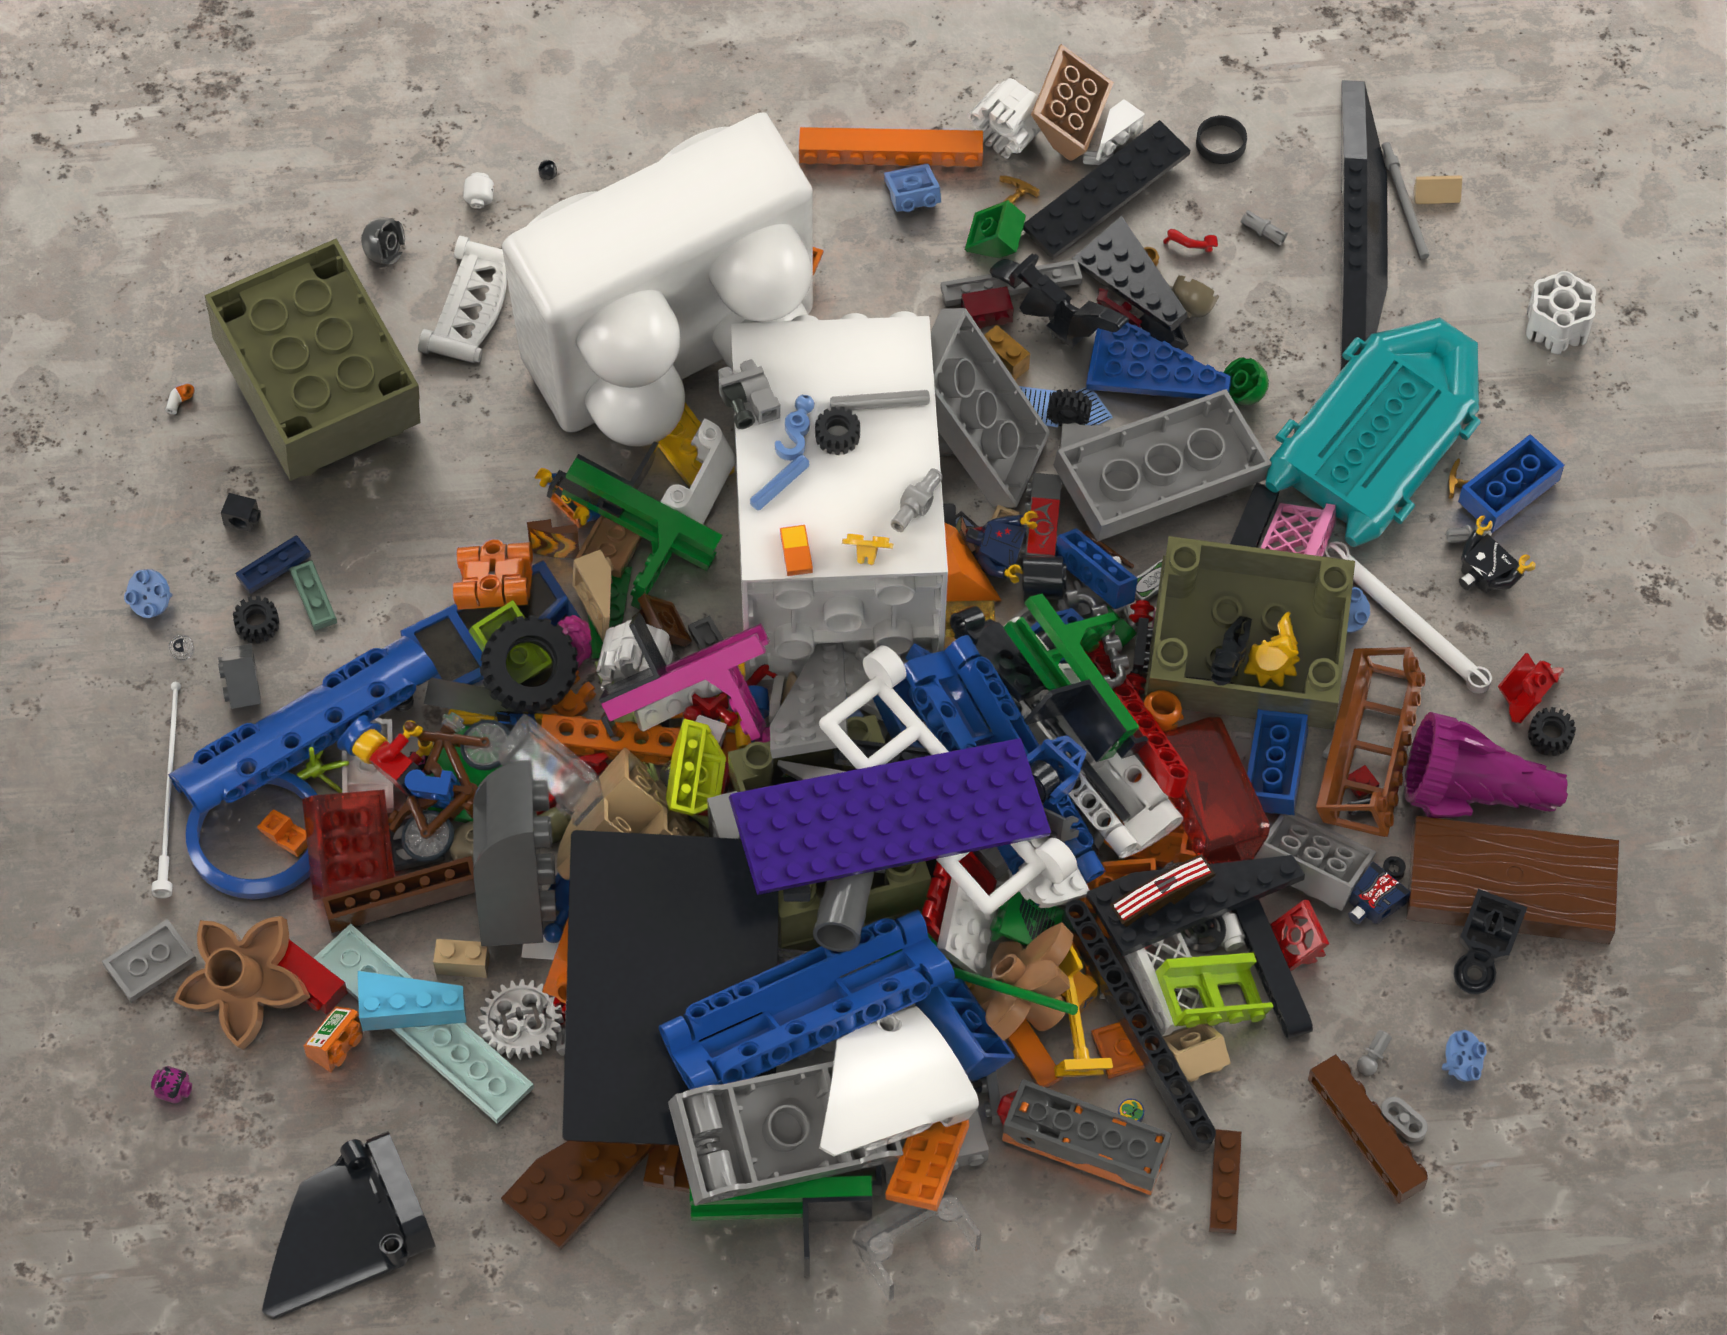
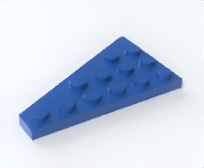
M1127 322L1117 332H1110L1099 328L1096 331L1086 382L1087 390L1200 399L1227 389L1228 393L1230 392L1231 376L1216 371L1214 367L1208 364L1205 366L1194 360L1192 355L1178 348H1173L1165 341L1161 342L1151 337L1149 332L1136 325H1130Z

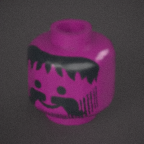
M165 1066L155 1072L151 1082V1089L154 1090V1095L158 1099L177 1104L184 1097H189L192 1083L189 1082V1075L186 1071Z

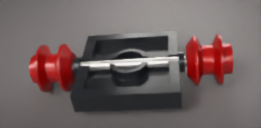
M1137 600L1136 603L1131 604L1130 608L1134 610V614L1129 615V619L1138 628L1133 669L1126 677L1139 696L1145 694V690L1141 688V684L1146 683L1142 673H1147L1150 658V651L1148 650H1150L1153 627H1148V623L1153 621V617L1149 613L1155 610L1150 605V602L1145 600Z

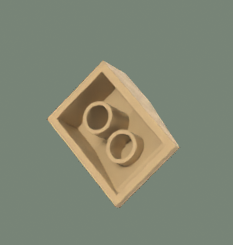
M598 550L574 559L572 585L601 640L604 641L610 621L611 571H613V565L609 557L605 558L603 552Z

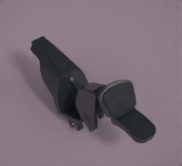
M1032 253L1021 264L1009 259H1002L990 268L992 277L1004 281L1014 289L1022 282L1030 287L1019 307L1021 312L1025 315L1049 317L1050 322L1046 326L1051 331L1052 337L1061 339L1063 345L1067 344L1073 348L1084 337H1090L1098 328L1117 332L1129 321V318L1092 301H1088L1080 309L1070 304L1072 298L1046 274L1043 275L1035 267L1039 259L1037 254Z

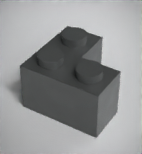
M252 644L222 649V657H218L220 678L226 679L227 687H223L225 702L230 701L231 709L261 704Z

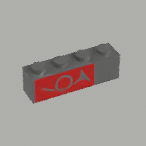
M1033 473V482L1027 483L1026 496H1031V502H1026L1025 513L1034 511L1038 518H1031L1029 522L1037 523L1035 529H1030L1027 525H1024V528H1026L1024 537H1027V543H1022L1020 558L1023 556H1055L1062 483L1059 475Z

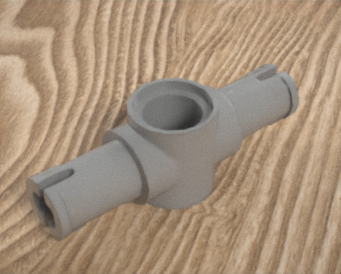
M931 468L921 482L915 486L910 484L905 489L900 500L901 509L891 521V527L894 530L903 532L913 518H916L919 514L924 516L928 512L934 499L933 491L943 479V475L939 470Z

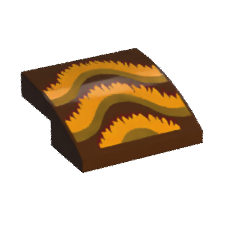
M551 519L527 522L529 542L532 544L533 553L552 558H576L580 551L577 524L552 527Z

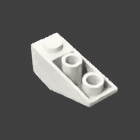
M1124 99L1112 107L1108 114L1096 159L1099 161L1106 155H1111L1115 148L1120 145L1123 146L1133 135H1138L1143 128L1142 122L1145 114Z

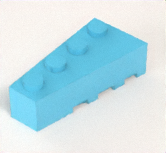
M357 971L359 1020L362 1031L467 1023L463 986Z

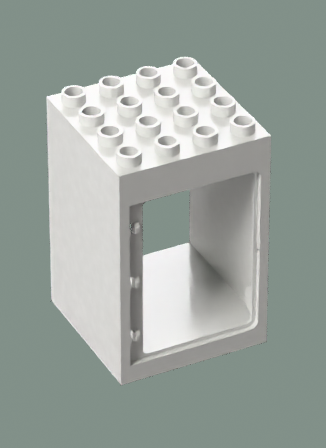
M901 311L892 314L889 318H867L863 314L851 313L837 320H818L811 315H801L785 322H759L745 319L742 323H732L733 374L741 372L740 364L742 362L752 359L757 367L762 366L770 388L780 403L779 419L759 425L750 403L746 402L744 403L745 409L752 412L755 423L746 429H737L734 422L743 631L761 623L770 640L769 644L764 646L766 649L764 654L745 662V681L763 664H768L769 671L776 673L778 676H784V679H787L788 674L792 671L798 677L819 643L843 642L844 650L855 656L859 647L874 651L879 646L884 645L892 649L902 660L903 664L908 662L905 657L913 644L919 645L930 653L944 651L948 564L942 483L940 482L934 489L932 505L924 516L919 514L916 518H913L903 532H897L891 527L892 519L901 509L900 500L905 489L910 484L915 486L921 482L931 468L941 472L929 316H917L912 312ZM915 390L929 391L930 402L927 405L852 410V415L856 414L860 421V438L858 445H855V449L852 451L848 449L847 454L840 452V455H835L833 451L829 454L827 449L822 450L820 444L817 445L815 422L818 420L820 413L824 415L825 409L831 411L830 398L833 396ZM802 394L811 396L815 404L814 409L806 414L810 420V429L807 435L804 436L805 451L803 453L809 460V467L761 510H756L751 506L750 498L792 462L780 458L775 451L776 441H781L784 447L788 449L796 447V444L785 431V418L791 412L797 411L795 400L798 396ZM772 410L762 413V415H768L772 412ZM833 426L827 430L834 436H841L848 432L842 426ZM805 525L813 573L787 576L780 528ZM847 534L863 535L864 540L872 541L873 536L890 538L889 543L894 545L893 549L878 548L873 565L868 564L867 557H865L864 563L860 564L857 562L856 545L842 544V539H847ZM766 675L762 680H772L773 678Z

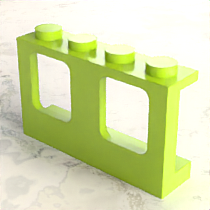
M1254 953L1166 959L1155 973L1174 1026L1191 1028L1199 1024L1214 1026L1223 1022L1236 1024L1246 1020H1251L1252 1022L1263 1020L1274 1006L1272 1002L1262 1003L1250 971V968L1257 962ZM1218 985H1240L1247 1004L1224 1006ZM1196 988L1204 1008L1185 1009L1182 1012L1174 989Z

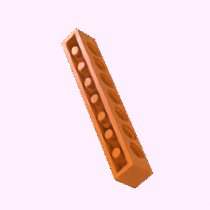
M557 713L543 714L539 752L571 756H586L604 752L608 756V760H614L626 748L640 761L645 762V764L664 765L672 759V753L681 727L668 728L657 724L645 731H641L635 722H615L618 732L613 737H619L621 740L613 741L601 719H587L584 716L566 717ZM567 731L570 732L571 735L565 736L561 733ZM726 732L721 746L726 756V762H728V752L737 750L736 735L732 732ZM588 734H593V735H595V736H597V737H595V738H588V737H586V735H588ZM641 739L645 740L646 743L639 744L636 741ZM663 742H668V743H670L671 745H670V746H663V745H661V743H663Z

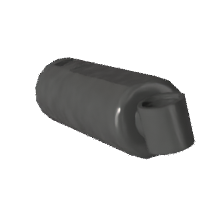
M874 872L826 882L817 913V922L813 930L814 939L822 947L831 951L846 952L858 946L866 917V906Z

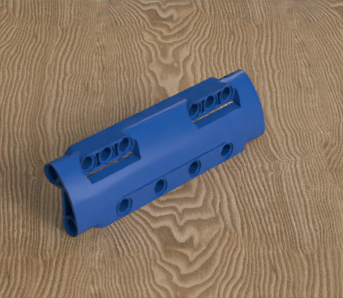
M969 635L956 639L944 651L916 657L904 664L906 679L913 689L912 699L929 730L949 752L1019 738L1022 740L1026 756L1039 746L993 664L987 658L979 657L980 653ZM958 675H960V677L962 678V680H963L964 684L966 685L968 691L970 692V694H971V696L973 697L975 703L977 704L979 710L981 711L983 717L985 718V720H986V722L988 723L990 729L992 730L991 732H990V730L988 729L987 725L985 724L983 718L981 717L979 711L977 710L976 706L974 705L972 699L970 698L968 692L966 691V689H965L964 685L962 684L961 680L959 679ZM1067 794L1054 805L1045 801L1044 808L1065 818L1074 816L1079 819L1077 823H1073L1070 829L1079 830L1078 837L1064 843L1075 856L1077 866L1086 884L1101 876L1106 870L1095 851H1090L1092 849L1093 837L1069 795ZM1010 844L998 846L997 849L1012 875H1015L1019 871L1018 868L1025 861Z
M402 636L382 649H370L324 677L323 684L255 724L245 723L195 753L192 761L171 772L168 776L172 779L175 789L179 793L183 792L196 811L202 815L221 804L223 800L226 803L237 801L309 759L310 747H313L314 754H317L334 744L358 717L366 715L369 718V722L398 706L415 693L416 685L419 686L438 675V671L429 656L416 642L407 636Z
M915 910L895 919V921L885 918L863 927L860 943L851 951L837 952L820 946L688 1006L684 1018L679 1016L659 1025V1031L678 1072L689 1090L708 1085H722L755 1077L919 1002L929 995L931 989L953 980L955 974L949 960L929 939L926 922L920 911ZM902 949V951L898 953H895L887 958H884L878 962H875L867 967H864L856 972H853L845 977L840 978V976L844 974H847L855 969H858L864 965H867L875 960H878L886 955H889L895 951ZM762 1012V1014L699 1042V1040Z

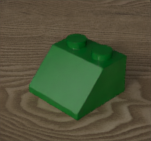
M1009 200L975 212L964 250L999 259L1016 253L1026 215Z

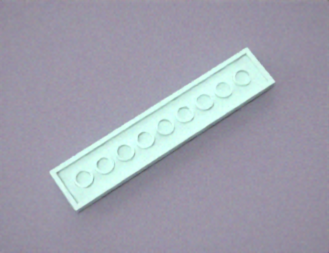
M352 924L347 926L314 957V959L346 983L347 991L357 1000V971L413 979ZM465 1023L391 1029L496 1123H499L534 1089V1084Z

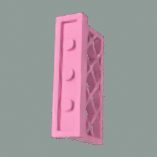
M1279 503L1261 548L1323 556L1336 525V505L1326 503L1323 510ZM1282 513H1293L1294 515L1285 518ZM1310 516L1318 517V519L1310 522L1306 518ZM1297 521H1300L1303 524L1295 528L1291 525L1292 523ZM1284 526L1288 529L1282 533L1276 530ZM1309 530L1312 533L1305 537H1302L1300 534L1301 532ZM1291 536H1294L1297 539L1289 543L1285 540L1286 538ZM1278 541L1281 543V546L1276 548L1270 546V544ZM1301 545H1303V547L1305 548L1304 550H1301L1299 552H1296L1293 549Z

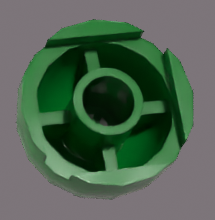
M1240 357L1232 361L1223 372L1231 376L1229 394L1238 405H1254L1265 396L1268 390L1269 379L1267 371L1259 362L1252 358Z

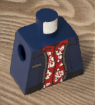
M1373 861L1351 893L1349 902L1354 908L1348 913V916L1356 924H1360L1366 917L1374 924H1378L1407 903L1410 891Z

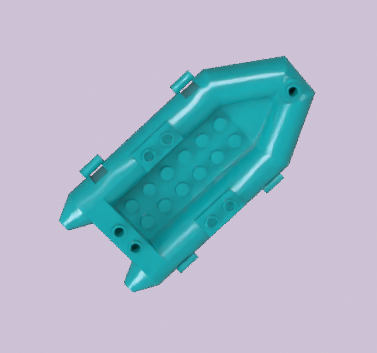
M1440 317L1373 333L1366 341L1356 337L1342 354L1343 358L1349 360V362L1299 423L1289 419L1275 436L1276 440L1282 444L1269 459L1272 465L1267 470L1266 487L1272 492H1278L1292 486L1323 508H1325L1326 503L1336 505V517L1347 524L1345 541L1352 547L1360 546L1380 537L1393 519L1398 524H1402L1415 507V504L1409 500L1455 440L1459 435L1462 439L1468 440L1481 424L1480 419L1475 416L1479 411L1478 342ZM1361 347L1360 354L1354 355L1356 351ZM1463 424H1468L1464 430L1461 428ZM1294 429V435L1290 438H1287V436ZM1398 507H1402L1398 513L1395 512Z

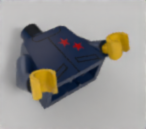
M1034 511L1026 512L1024 517L1023 515H1014L992 519L982 527L981 531L969 527L964 541L977 545L974 557L989 576L1004 579L1009 577L1012 583L1020 581L1018 576L1014 574H1023V571L1019 565H1016V561L1026 531L1024 525H1027L1030 529L1037 527L1036 522H1029L1031 518H1038Z

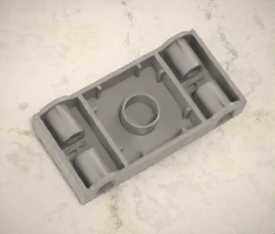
M834 1061L722 1085L702 1086L675 1094L668 1101L695 1206L892 1163L904 1154L900 1140L869 1151H865L864 1147L835 1157L819 1149Z

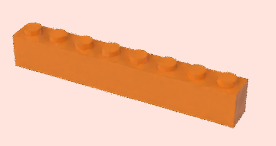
M800 127L799 163L831 165L871 164L878 166L923 164L946 167L982 166L983 130Z

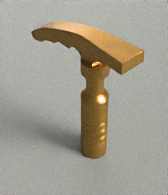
M1010 176L999 177L1000 182H1006L1019 187L1016 189V193L1008 196L1004 201L1009 200L1014 204L1017 198L1022 197L1026 193H1030L1036 198L1040 196L1038 188L1023 180Z
M1459 458L1454 462L1449 475V498L1454 497L1455 487L1462 488V486L1470 481L1456 478V471L1460 465Z

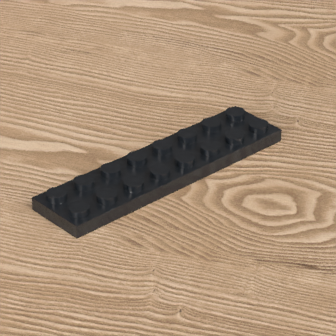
M1159 120L1024 223L1023 230L1053 260L1188 157L1191 150Z

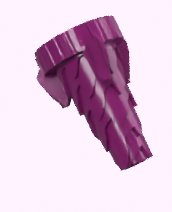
M1429 712L1422 719L1409 752L1405 771L1404 794L1407 802L1413 806L1421 807L1426 816L1430 818L1470 817L1473 809L1468 803L1475 802L1487 805L1502 804L1519 809V805L1542 811H1555L1557 807H1561L1567 800L1568 782L1566 774L1547 770V766L1524 760L1522 757L1506 751L1501 746L1492 742L1474 726L1458 721L1454 717Z

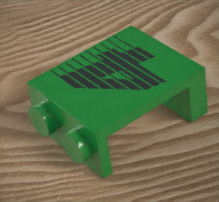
M1018 891L999 907L998 914L994 917L990 926V930H992L990 940L995 942L1001 936H1005L1028 946L1039 934L1052 926L1062 923L1064 910L1056 906L1039 908L1033 900L1024 899Z

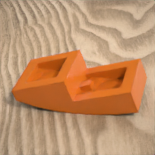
M274 809L257 826L258 830L297 857L310 845L313 837L310 832L295 825L290 817Z

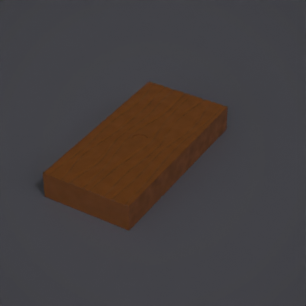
M1416 816L1412 829L1408 884L1410 895L1407 901L1406 920L1464 927L1477 891L1481 889L1527 907L1518 932L1520 934L1610 944L1616 929L1619 840Z

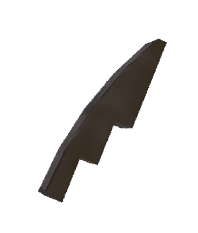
M1201 854L1153 877L1111 903L1110 906L1122 924L1127 927L1146 913L1151 916L1170 902L1176 904L1215 877L1216 874Z

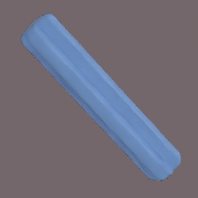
M804 455L796 457L750 498L751 506L756 510H761L809 467V460Z

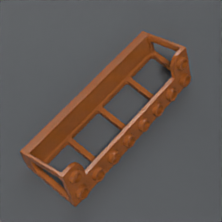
M1411 647L1354 649L1316 804V809L1323 823L1388 837L1389 829L1394 824V807L1398 805L1399 786L1403 784V768L1408 762V746L1412 744V728L1417 722V706L1421 705L1420 693L1426 682L1425 674L1421 672L1419 660L1414 656ZM1404 655V671L1374 664L1370 656ZM1376 672L1408 680L1402 709L1366 701L1373 673ZM1365 709L1400 717L1393 749L1357 740ZM1356 748L1391 756L1384 789L1348 780ZM1349 788L1372 794L1370 804L1342 805L1345 789ZM1340 811H1371L1378 827L1339 818Z

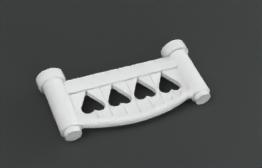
M460 235L455 246L454 258L461 259L462 261L435 331L423 329L418 343V352L426 354L434 352L471 363H479L482 349L478 348V346L486 338L499 316L506 293L507 274L502 249L472 242L469 237ZM487 269L496 270V273L492 275V282H485L476 272ZM482 287L488 288L489 291L485 293L486 299L484 301H478L469 292V290ZM474 306L482 308L478 312L479 318L476 320L470 319L461 309ZM466 325H473L475 327L471 331L472 336L469 339L463 338L454 328Z

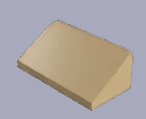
M1462 176L1416 177L1413 189L1415 204L1460 203Z

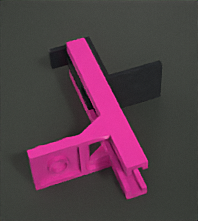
M641 613L635 614L629 627L649 668L611 684L604 689L599 698L605 711L601 716V720L610 738L618 732L614 722L615 719L703 680H707L731 697L729 699L730 706L734 713H739L742 719L740 725L745 735L749 734L752 741L762 736L766 722L738 667L739 664L765 653L766 649L764 646L768 645L770 640L761 623L666 665Z

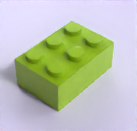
M512 600L474 624L470 628L469 633L483 652L491 635L508 620L513 621L515 617H525ZM520 643L514 646L509 651L506 659V668L509 675L521 685L552 666V661L547 652L540 646L532 643Z

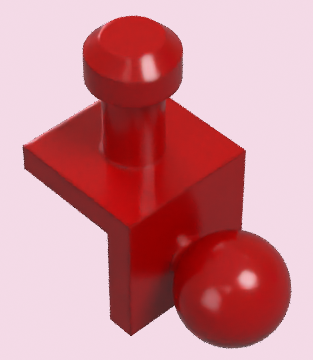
M724 692L718 697L701 698L694 693L692 695L693 705L686 707L683 712L684 719L695 722L699 715L713 720L720 716L725 720L724 723L728 727L736 725L739 720L738 714L728 710V698Z

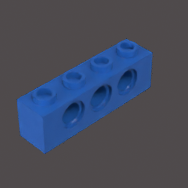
M1077 528L1058 535L1055 556L1063 557V563H1066L1068 571L1115 610L1135 602L1137 577Z

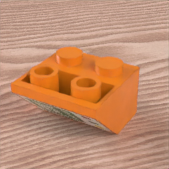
M335 1007L304 1044L306 1056L329 1072H332L336 1066H341L346 1059L347 1052L352 1046L356 1047L363 1037L358 1012L350 1008Z

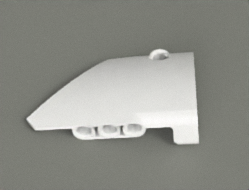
M917 1006L890 1014L836 1041L831 1086L819 1149L833 1157L864 1147L865 1151H869L919 1134L930 1128L933 1123L939 1121L945 1127L966 1121L976 1111L979 1105L978 1096L968 1076L940 1032Z

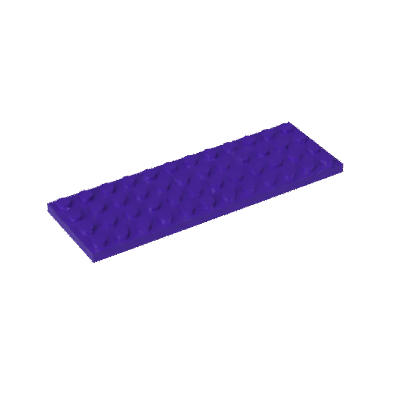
M1021 738L732 793L729 796L757 895L1048 837L1051 834Z

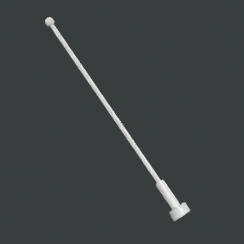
M176 681L171 684L173 700L162 855L159 856L158 880L152 883L151 894L157 898L171 897L173 884L168 881L169 856H167L172 788V779L169 778L168 774L173 772L178 691L181 688V684Z

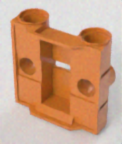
M493 539L485 542L481 547H458L457 564L461 571L462 582L453 583V598L457 609L503 607L512 600L516 605H528L531 594L533 563L531 542L510 543L507 546V544H503L500 540ZM495 571V575L489 574V572Z

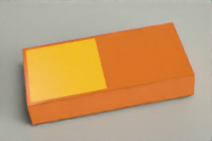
M799 525L780 528L787 576L813 573L806 526Z

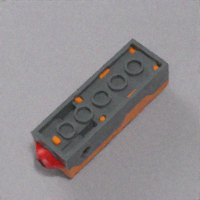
M1022 1079L1018 1090L1002 1096L997 1109V1114L1004 1127L1002 1141L1148 1195L1152 1194L1169 1149L1172 1133Z

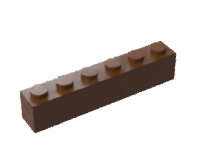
M471 856L323 897L322 900L331 933L342 931L350 924L356 927L475 893L473 860Z
M1337 1054L1310 1069L1308 1081L1396 1201L1400 1204L1425 1189L1428 1181L1427 1171L1420 1163L1417 1164L1413 1159L1409 1146L1406 1143H1402L1396 1136L1397 1132L1390 1122H1386L1382 1117L1378 1104L1374 1101L1371 1102L1368 1098L1363 1084L1360 1081H1356L1351 1075L1349 1065L1344 1060L1341 1061Z

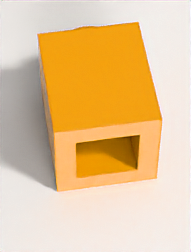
M1079 971L1073 976V981L1076 986L1081 1014L1097 997L1098 985L1093 977L1088 974L1084 975ZM1064 992L1061 994V996L1066 1000Z

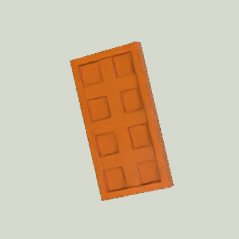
M969 1120L949 1127H945L939 1121L933 1123L927 1130L907 1137L902 1149L904 1155L899 1158L886 1190V1200L937 1211L967 1134Z

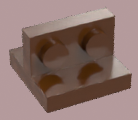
M643 594L637 599L642 608L639 612L644 618L645 623L666 631L669 634L671 646L677 644L686 647L692 642L672 602L648 594Z
M655 1145L649 1152L643 1180L644 1186L690 1193L689 1181L679 1146Z

